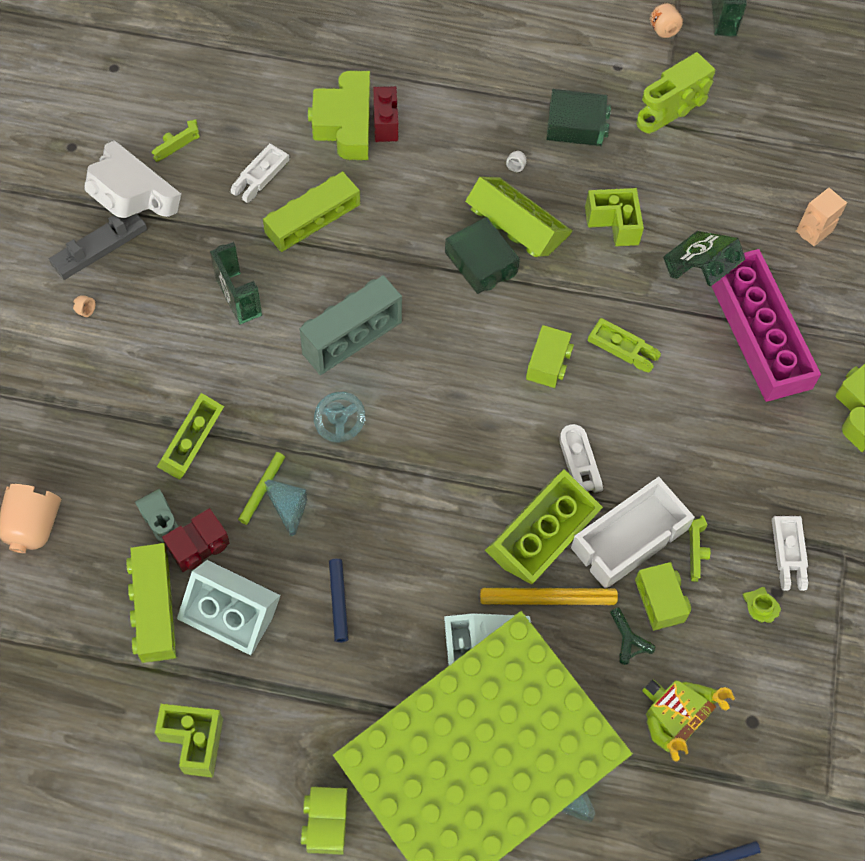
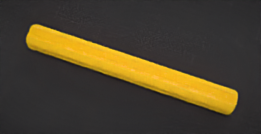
M482 588L480 591L481 604L615 605L618 601V593L615 588Z

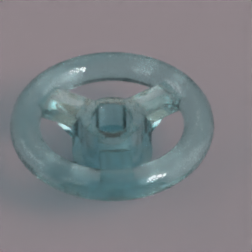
M334 392L325 396L317 405L314 413L316 430L323 438L331 442H345L354 438L361 431L365 422V409L362 402L355 395L348 392ZM343 399L351 402L352 404L345 407L343 404L339 402H331ZM357 411L356 424L350 431L344 433V424L347 422L348 417ZM337 413H342L340 418L335 419ZM322 414L326 415L327 419L336 426V434H332L324 428Z

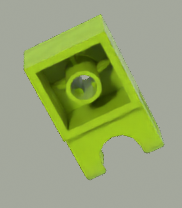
M696 52L664 71L661 79L644 90L642 101L647 106L638 114L636 121L638 128L645 133H653L675 119L686 116L693 108L702 106L708 99V93L713 84L716 69ZM651 116H654L655 121L653 123H647L644 121Z

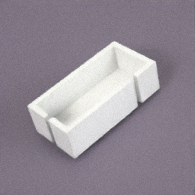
M657 477L576 534L571 549L586 567L589 564L592 565L590 572L604 588H609L663 549L668 541L671 543L685 533L695 517L661 478Z

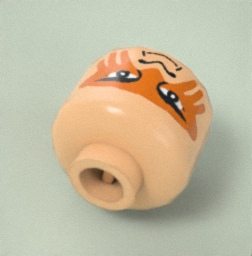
M662 4L657 6L651 13L650 24L658 36L669 38L679 32L683 19L675 6Z

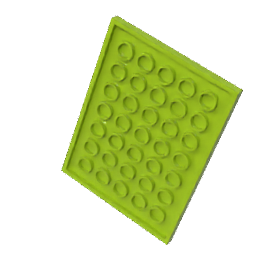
M520 611L342 747L333 756L407 861H499L630 757L632 752L527 617Z

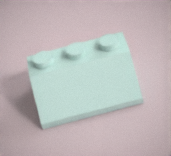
M206 560L191 573L177 619L251 655L273 619L281 595Z

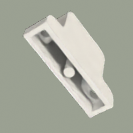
M116 141L105 144L100 161L89 165L87 169L85 191L117 217L126 218L146 209L153 210L156 214L164 217L174 215L178 211L181 193Z

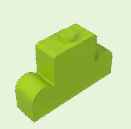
M345 71L339 76V89L316 88L313 90L312 107H308V122H312L313 139L316 141H336L337 153L341 158L346 160H368L370 71Z
M865 364L860 368L855 366L845 376L847 379L842 383L835 395L851 411L842 424V432L861 452L865 451Z

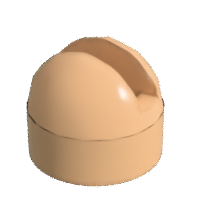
M81 295L73 301L75 303L73 306L74 311L81 316L89 317L95 310V300L91 297Z

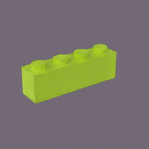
M344 172L331 176L326 182L309 189L299 198L290 200L282 208L270 212L263 218L264 232L280 252H283L360 205V190Z
M164 543L131 547V558H127L126 563L128 574H132L133 584H128L130 601H134L135 609L130 611L132 628L136 627V637L132 638L133 654H138L142 663L175 659L177 656L168 551Z

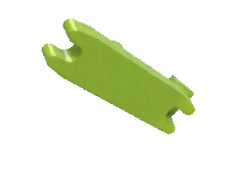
M196 119L187 121L188 128L175 136L170 132L166 133L163 136L164 143L152 150L153 159L159 162L193 140L200 138Z
M704 515L700 519L693 520L688 529L690 533V576L692 582H698V578L701 576L700 559L710 560L711 555L710 548L700 547V532L705 531L708 525Z

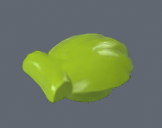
M765 587L743 593V598L747 602L749 613L753 619L761 623H772L779 616V612H781L780 605L771 595L767 594Z

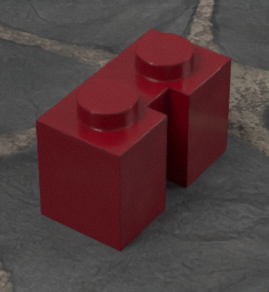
M397 86L373 87L375 142H398Z
M210 508L192 518L191 523L184 527L179 526L162 537L167 550L182 572L197 568L204 559L212 554L217 555L230 544L227 532Z

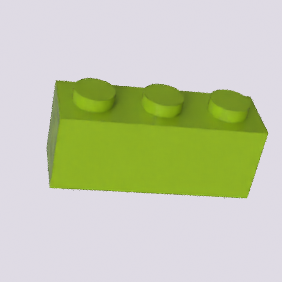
M201 393L157 467L180 480L186 473L224 406Z

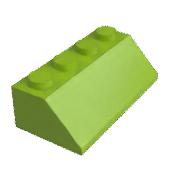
M479 177L465 201L472 206L471 210L474 213L487 217L490 220V225L499 230L503 229L508 233L507 237L518 244L522 243L527 247L526 251L534 257L549 256L573 231L500 177Z
M563 469L550 480L485 551L504 570L533 584L573 541L574 536L581 532L603 507Z

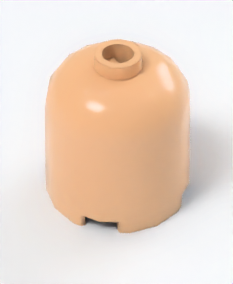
M10 484V487L6 488L0 510V539L10 545L9 550L17 553H26L27 549H38L46 544L61 503V498L58 495L47 491L44 496L35 493V487L23 484Z

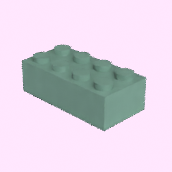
M384 275L376 280L369 281L364 288L356 293L348 294L343 301L335 306L328 307L321 315L315 319L307 320L299 328L303 356L319 375L327 372L402 323V295Z

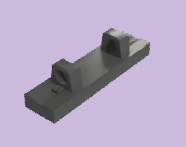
M137 213L126 218L113 215L108 218L109 222L77 242L73 239L66 243L67 248L50 257L49 261L63 280L145 232L147 230L145 222Z

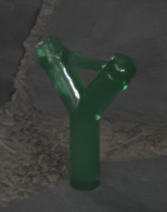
M620 607L610 611L622 635L621 651L619 654V662L621 664H629L630 659L637 654H653L655 652L656 646L632 632ZM632 644L641 650L631 654Z

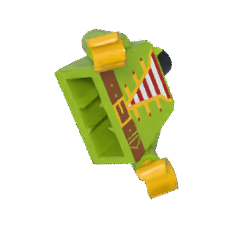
M653 679L642 691L654 702L646 713L651 739L665 751L670 752L673 761L680 760L677 751L681 750L686 754L689 753L686 744L687 739L716 708L714 704L718 702L720 708L726 711L730 706L724 699L730 698L735 700L729 688L723 687L717 690L685 681L681 683L677 680L665 690Z

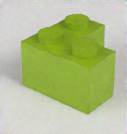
M637 188L588 190L585 204L588 227L612 226L615 246L639 245L644 227Z
M160 704L155 734L160 742L183 744L179 763L183 774L204 777L214 776L223 724L220 710Z

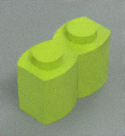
M311 787L310 795H305L304 814H309L308 826H302L301 845H306L307 853L344 854L348 797L346 788Z

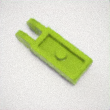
M603 318L599 319L587 340L630 364L633 363L637 369L648 373L652 371L654 365L651 361L646 360V358L658 361L661 356L660 351L645 343V340Z

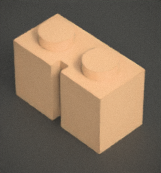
M827 188L808 204L796 232L811 245H817L834 231L847 202L832 189Z

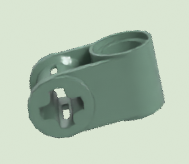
M157 489L138 499L135 503L145 522H148L156 539L164 543L162 537L176 529L178 525L161 490Z

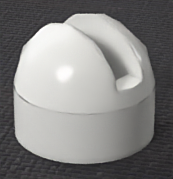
M521 151L512 152L506 160L507 167L513 172H521L526 165L525 154Z

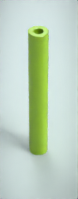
M275 453L238 518L241 523L245 525L249 523L285 459L283 454Z

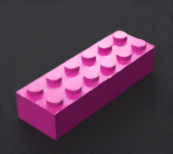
M757 249L714 260L707 278L765 402L812 390L821 373L760 250Z

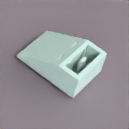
M463 614L444 616L449 666L515 615Z

